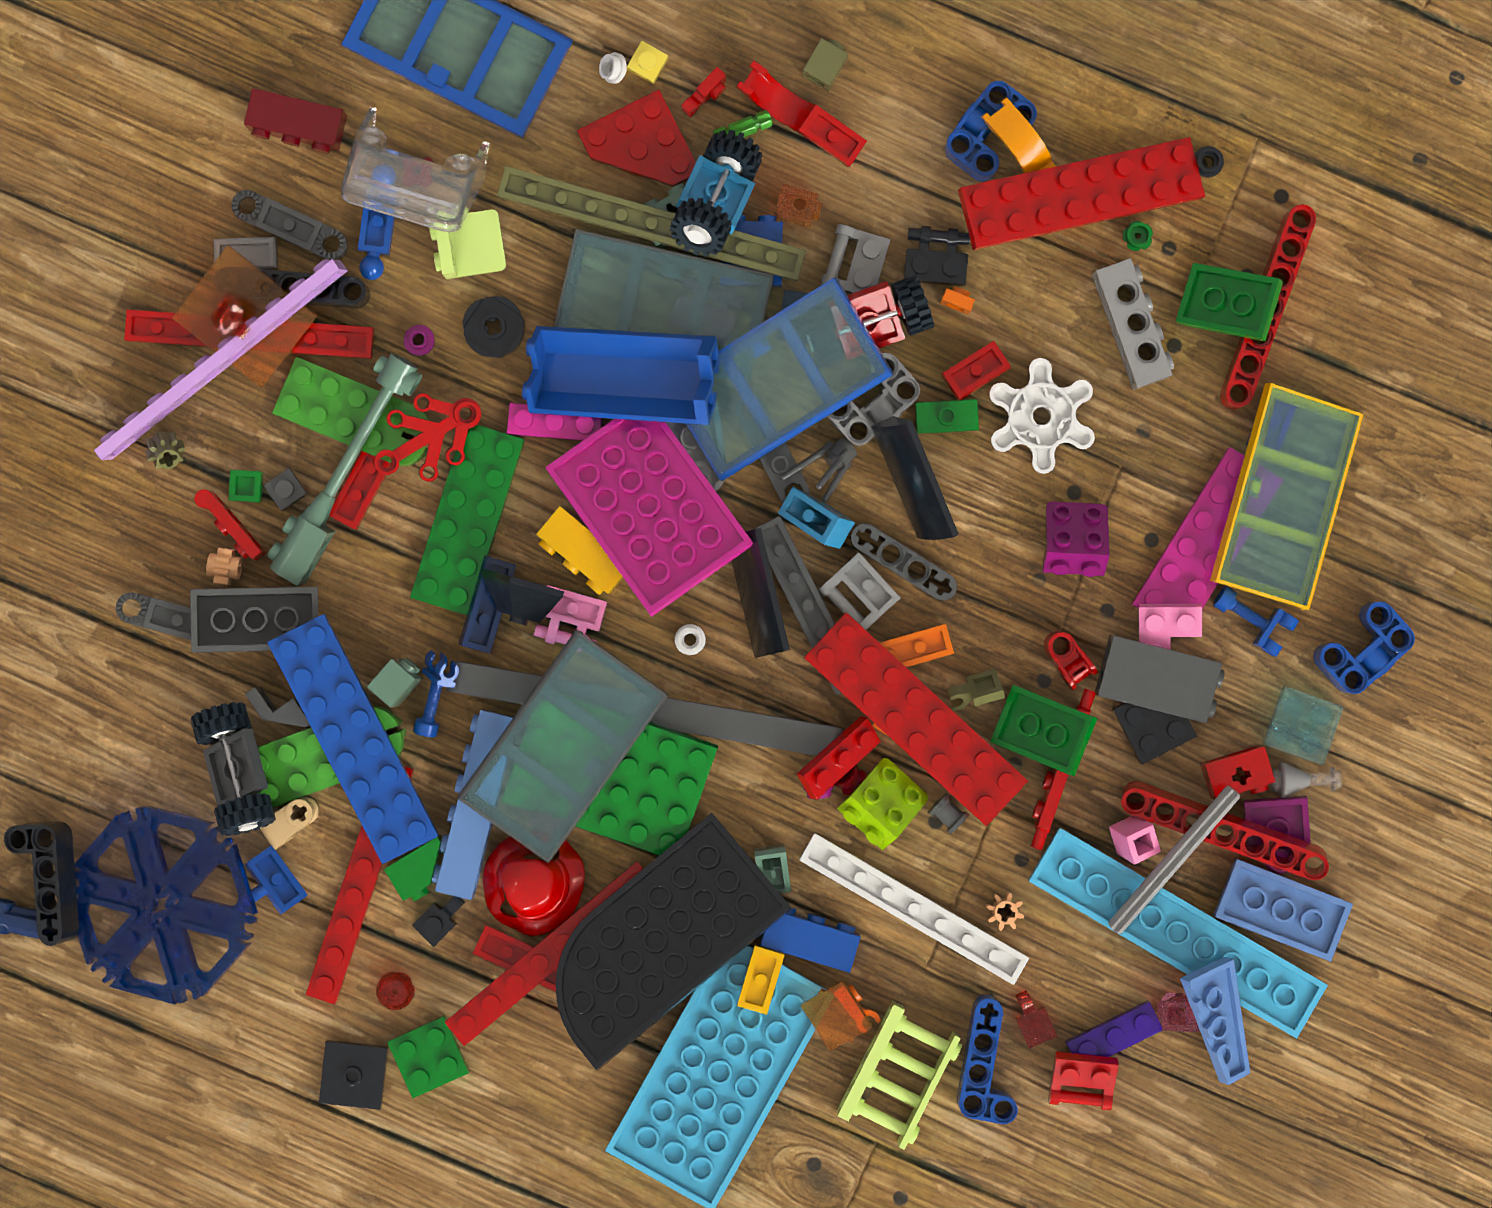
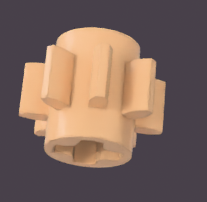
M218 547L217 554H209L206 574L207 576L214 577L213 583L231 586L232 579H240L243 561L242 557L235 556L236 550Z
M1007 892L1005 898H1000L995 893L994 898L996 901L993 905L986 904L985 906L992 910L993 914L987 918L988 922L998 920V929L1000 931L1004 928V924H1009L1013 929H1016L1014 921L1017 918H1024V915L1018 912L1017 909L1023 904L1022 901L1017 900L1012 903L1011 892ZM1005 904H1008L1012 913L1011 915L1006 914L1004 919H1002V915L997 910L998 908H1004Z

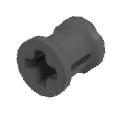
M946 793L930 808L928 813L931 816L935 815L948 827L947 832L952 834L967 819L969 814L957 808L949 800L950 796Z

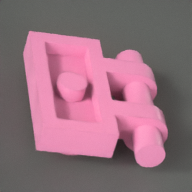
M547 585V587L564 591L562 599L546 616L551 618L549 627L537 624L534 636L543 638L546 643L553 645L555 642L566 644L572 633L559 630L561 621L577 625V630L582 631L585 635L587 628L600 631L607 606L606 601Z

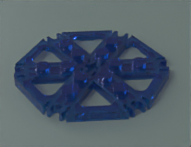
M148 805L135 809L137 814L136 821L132 819L130 811L116 815L76 861L75 868L80 869L75 871V878L79 880V887H76L79 932L77 935L86 964L90 965L93 963L90 970L95 972L103 966L107 971L106 976L102 979L103 983L115 978L108 987L175 1005L188 1001L186 989L191 991L193 999L206 995L251 945V942L243 941L254 938L253 933L245 930L244 924L245 922L248 924L256 923L258 918L253 915L257 914L258 911L237 843L232 845L228 851L225 849L232 844L233 839L231 837L226 838L220 843L217 840L218 826L209 830L210 826L215 822ZM162 823L189 829L196 836L195 842L170 870L168 869L157 833L158 827ZM118 837H122L136 881L102 872L98 867L99 858ZM219 864H226L231 870L239 896L238 902L233 906L192 896ZM168 897L164 905L167 910L164 909L154 913L159 905L156 899L161 900ZM91 904L131 914L106 944H101L96 938L89 915ZM187 929L228 940V951L210 971H203L199 968ZM153 939L167 983L164 985L135 978L130 970L132 963Z

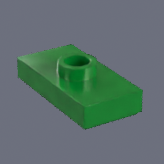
M977 399L915 403L917 434L979 430Z

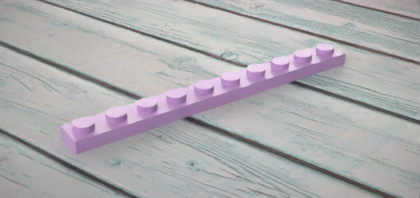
M325 259L313 268L314 274L306 280L301 278L289 287L291 292L283 299L278 297L271 301L265 307L267 311L259 318L255 316L246 321L241 326L243 331L237 336L233 337L231 335L218 344L219 350L212 356L208 354L200 358L194 364L195 369L188 375L184 373L175 378L170 383L171 389L164 394L160 392L147 401L148 407L141 413L136 411L129 415L123 421L125 425L117 432L112 430L100 439L102 444L94 450L101 460L114 459L345 274L348 270L340 260L335 259L330 261Z

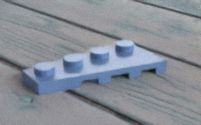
M1223 957L1180 978L1219 1082L1229 1085L1250 1074L1234 959Z

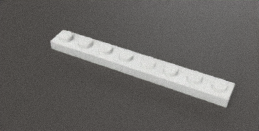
M816 833L813 834L799 858L801 862L1013 985L1029 960L1028 956Z

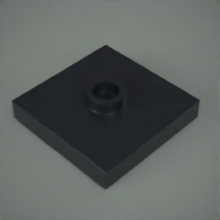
M327 1040L325 1042L319 1103L381 1110L388 1046Z

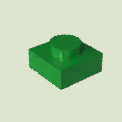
M230 470L228 500L262 503L263 472Z

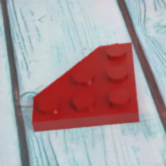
M659 89L577 130L592 161L604 163L634 175L647 177L671 187L687 181L696 163Z

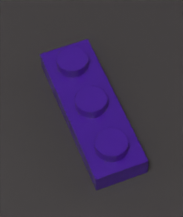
M1146 1001L1065 1042L1071 1053L1110 1057L1163 1031V1028L1151 1003Z

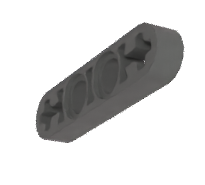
M860 524L852 530L850 535L851 543L854 548L934 599L945 601L955 595L957 590L955 579L933 563L870 524ZM866 529L871 532L869 537L878 542L879 536L885 539L878 547L876 555L870 552L874 546L869 543H865L863 546L858 544L859 537L856 536L858 531L863 533ZM887 545H893L899 551V558L894 563H888L882 558V550ZM918 561L924 565L925 574L921 579H913L909 576L908 567L912 562ZM931 569L937 572L933 576L934 579L940 582L944 579L949 581L947 585L951 589L949 593L943 592L941 595H938L936 593L938 587L929 582L928 588L922 585L929 578Z

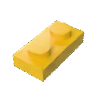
M754 945L737 1006L767 1015L785 953Z

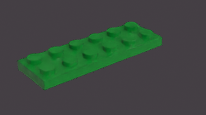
M480 425L468 429L463 449L465 454L464 461L460 465H451L410 598L467 615L484 556L489 557L523 449L524 439ZM457 450L452 462H456L460 458V453Z

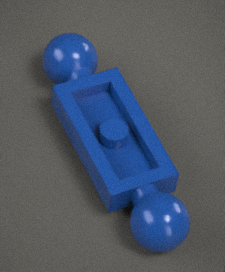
M380 164L372 171V181L376 185V190H365L358 250L360 252H367V256L360 262L359 270L361 275L368 280H376L381 277L384 272V264L379 258L380 254L390 255L398 194L388 191L396 181V172L388 164Z

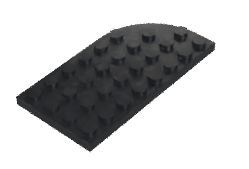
M713 813L709 814L591 911L574 929L566 942L556 974L558 1009L569 1036L596 1071L601 1069L792 909Z

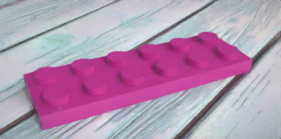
M1231 447L1227 448L1131 605L1139 609V604L1202 603L1203 609L1218 583L1210 581L1244 455ZM1257 464L1253 477L1261 480L1256 498L1248 496L1244 513L1259 518L1282 479ZM1243 526L1239 527L1229 565L1252 529Z

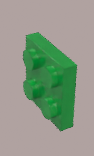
M445 1015L387 1042L412 1099L470 1072L453 1032L444 1023L447 1020Z

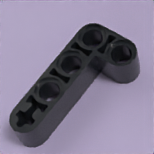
M61 821L32 822L8 828L4 834L6 848L16 854L32 853L39 939L48 946L73 940L79 932L71 828L68 824Z

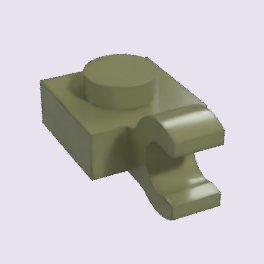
M995 668L966 676L967 684L955 685L947 689L953 711L965 708L972 700L976 707L1005 698Z

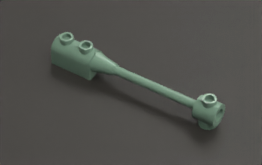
M390 353L389 357L382 355L378 359L373 369L374 372L379 374L376 381L383 386L324 491H321L297 518L293 515L288 518L282 529L283 532L288 534L283 544L276 542L268 553L267 557L273 560L270 569L297 587L307 583L336 532L325 525L333 507L335 495L393 393L401 396L405 393L411 396L422 379V374L417 372L418 367L407 359L395 353Z

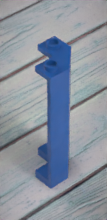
M536 326L532 337L527 340L526 354L528 357H531L533 370L528 381H525L523 384L522 397L524 400H527L529 413L709 425L717 397V393L713 392L712 388L714 385V373L719 374L720 363L716 336Z

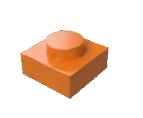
M953 287L952 290L946 288L940 304L968 315L975 299L969 297L970 292L959 287Z

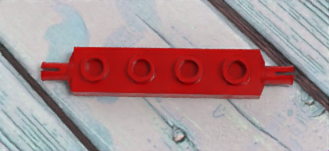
M1084 688L1079 706L1077 705L1074 709L1089 715L1092 711L1090 709L1097 692ZM1054 768L1052 772L1047 771L1042 784V788L1046 789L1043 800H1037L1032 813V818L1036 819L1034 823L1036 831L1030 847L1043 850L1046 837L1051 831L1050 827L1068 778V774Z

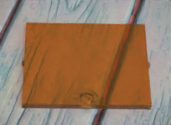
M227 245L204 277L198 280V285L172 319L214 352H217L219 350L217 346L221 341L231 335L233 337L237 336L243 331L241 326L246 321L255 316L259 318L267 311L265 307L271 301L278 297L283 299L289 292L231 246ZM303 306L231 365L262 388L286 356L292 353L293 347L318 315L308 307Z

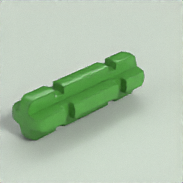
M764 110L756 113V117L748 116L728 124V128L723 126L715 129L713 135L715 133L719 134L722 130H725L727 134L729 130H735V135L738 136L741 132L745 134L744 137L757 133V129L762 131L771 127L772 119L769 112Z

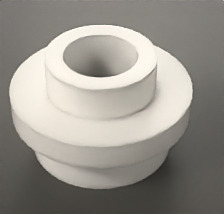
M617 52L603 56L599 64L601 77L612 84H617L623 79L627 72L625 57Z
M684 625L676 632L675 645L683 654H697L705 645V634L696 625ZM690 633L696 637V642L692 646L684 642L685 636Z

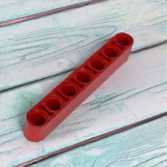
M1301 204L1295 206L1285 214L1281 222L1263 276L1272 277V273L1278 271L1283 274L1285 283L1280 291L1266 341L1262 344H1256L1250 338L1240 337L1220 393L1221 402L1228 409L1242 408L1250 403L1254 396L1316 223L1315 211L1308 205ZM1294 214H1300L1305 218L1306 224L1304 228L1297 227L1293 223ZM1287 242L1294 246V257L1284 254L1282 250L1283 243ZM1242 358H1248L1253 362L1254 369L1252 373H1246L1241 369L1240 363ZM1232 387H1238L1243 391L1244 396L1240 403L1233 401L1230 397Z
M1139 781L1129 782L1125 785L1122 792L1121 803L1127 813L1185 834L1192 826L1187 822V817L1191 814H1199L1201 816L1209 807ZM1137 792L1143 795L1144 800L1139 804H1133L1127 799V796ZM1162 803H1168L1172 805L1174 810L1170 814L1164 815L1158 812L1157 807ZM1229 813L1220 820L1203 840L1309 880H1320L1326 876L1329 870L1327 854L1318 845ZM1225 824L1231 826L1233 831L1227 836H1221L1216 832L1217 827ZM1253 835L1259 836L1263 840L1256 847L1248 845L1245 841ZM1282 846H1287L1293 850L1288 857H1280L1275 852ZM1311 857H1318L1323 861L1317 868H1310L1305 863Z

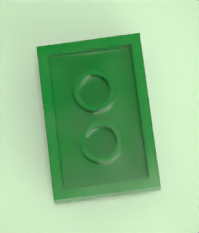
M1193 263L1176 322L1179 325L1266 341L1283 281L1280 278Z
M1012 685L990 742L1068 775L1075 776L1098 718Z

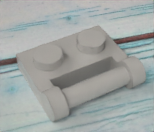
M837 224L835 230L837 235L827 272L822 275L820 284L823 285L836 277L843 290L850 294L877 285L890 239ZM851 239L858 242L848 277L845 281L839 279L838 275L848 240Z
M857 553L818 590L823 597L827 595L843 614L847 612L865 630L900 599V596L860 553ZM843 581L871 613L864 618L835 586Z

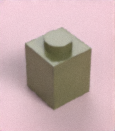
M821 38L803 69L802 77L829 92L847 61L848 53L844 51L845 47L833 39L826 41Z

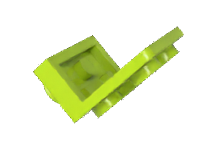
M883 758L858 788L837 809L843 814L847 822L855 825L866 835L870 843L883 850L904 831L928 801V795L891 760Z

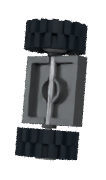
M231 702L229 705L224 703L221 706H211V709H203L201 712L195 713L194 716H191L190 720L196 743L199 745L210 743L212 745L203 750L217 803L214 813L220 834L222 836L234 834L235 836L243 832L244 834L249 833L251 830L256 831L260 827L272 824L276 818L270 795L259 793L268 788L246 705L241 702L237 704L236 702Z

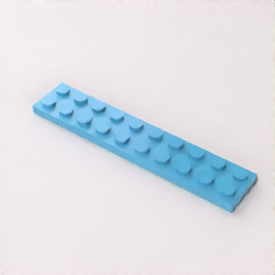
M1058 827L1028 881L1111 929L1109 920L1146 878ZM1163 888L1159 890L1124 932L1119 934L1187 975L1223 957L1234 959L1240 1005L1296 1039L1328 986Z

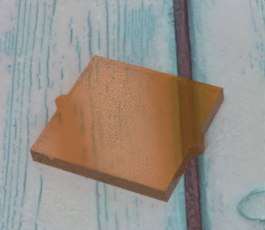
M844 980L826 990L820 989L818 995L800 1005L830 1051L847 1041L853 1042L856 1036L873 1026Z

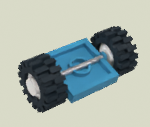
M725 130L720 131L719 134L715 133L710 139L703 156L700 155L676 204L678 210L670 226L672 238H677L676 243L679 246L684 244V250L687 252L689 249L694 250V255L699 256V253L702 252L704 257L709 256L710 253L714 256L718 251L722 250L729 233L732 234L754 188L755 183L752 181L762 162V152H758L760 147L758 144L752 145L754 141L752 138L744 139V133L740 132L738 136L735 135V130H729L728 134Z

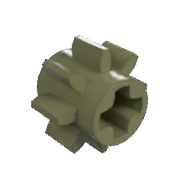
M159 431L152 439H147L149 449L145 450L148 461H154L156 469L160 467L173 469L179 462H183L184 459L181 452L186 449L183 441L177 440L175 432Z

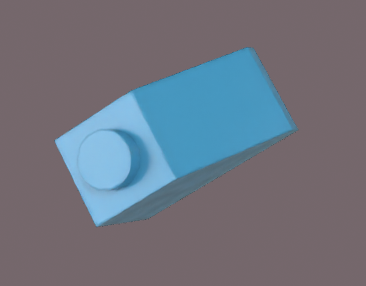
M792 487L778 511L779 515L822 544L839 549L855 524L853 520L835 508L796 487Z

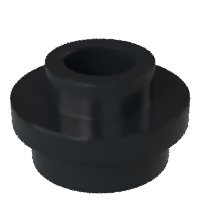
M1202 147L1195 153L1200 176L1205 178L1214 177L1222 170L1224 165L1223 155L1215 147ZM1203 158H1210L1213 162L1212 167H1205L1202 163Z

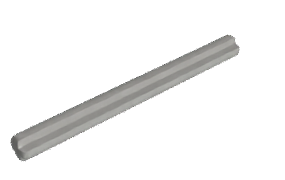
M1228 785L1222 790L1109 920V926L1118 934L1124 932L1240 799V794L1234 788Z

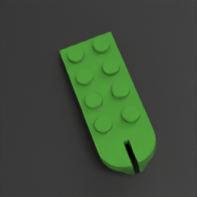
M296 357L272 413L346 445H350L380 391ZM391 396L361 451L373 456L383 449L392 451L409 441L403 438L405 433L413 436L422 433L421 431L405 427H390L386 422V415L393 409L400 410L408 416L431 421L426 412H419L415 410L412 404ZM399 413L391 415L390 421L392 424L397 425L401 422ZM422 447L399 461V466H409L419 462L422 458L426 457L428 448ZM383 456L381 458L382 460L391 463L390 457Z
M373 706L385 730L403 723L402 719L390 710L380 706ZM311 727L257 747L268 788L259 793L270 795L273 807L340 783ZM406 728L388 735L398 756H400L404 747Z

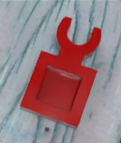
M716 67L696 88V91L681 105V110L691 118L710 98L716 100L726 89L724 85L726 83V74Z

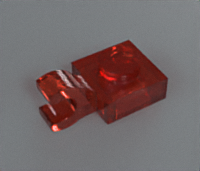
M226 293L210 316L216 330L225 335L232 330L242 340L250 330L249 326L241 320L244 309L239 300Z
M1027 990L1016 994L1015 996L1024 1015L1015 1019L1028 1048L1030 1049L1057 1037L1045 1007L1042 1006L1035 1009Z

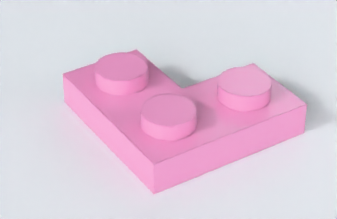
M1202 603L1139 604V642L1171 650V637H1202Z

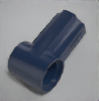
M0 898V934L14 933L39 939L36 909L18 906L12 900Z

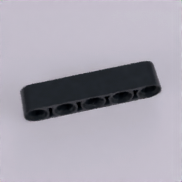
M224 267L216 273L214 281L216 288L227 297L271 302L278 297L283 299L287 295L286 286L289 282L298 281L301 278L306 280L313 273ZM232 275L237 276V286L232 290H226V279ZM341 276L330 285L331 290L328 296L323 298L316 296L306 305L362 308L369 302L370 290L359 278ZM261 278H267L269 280L267 290L258 293L255 289L256 282ZM355 285L360 286L361 296L356 300H349L347 298L349 288Z

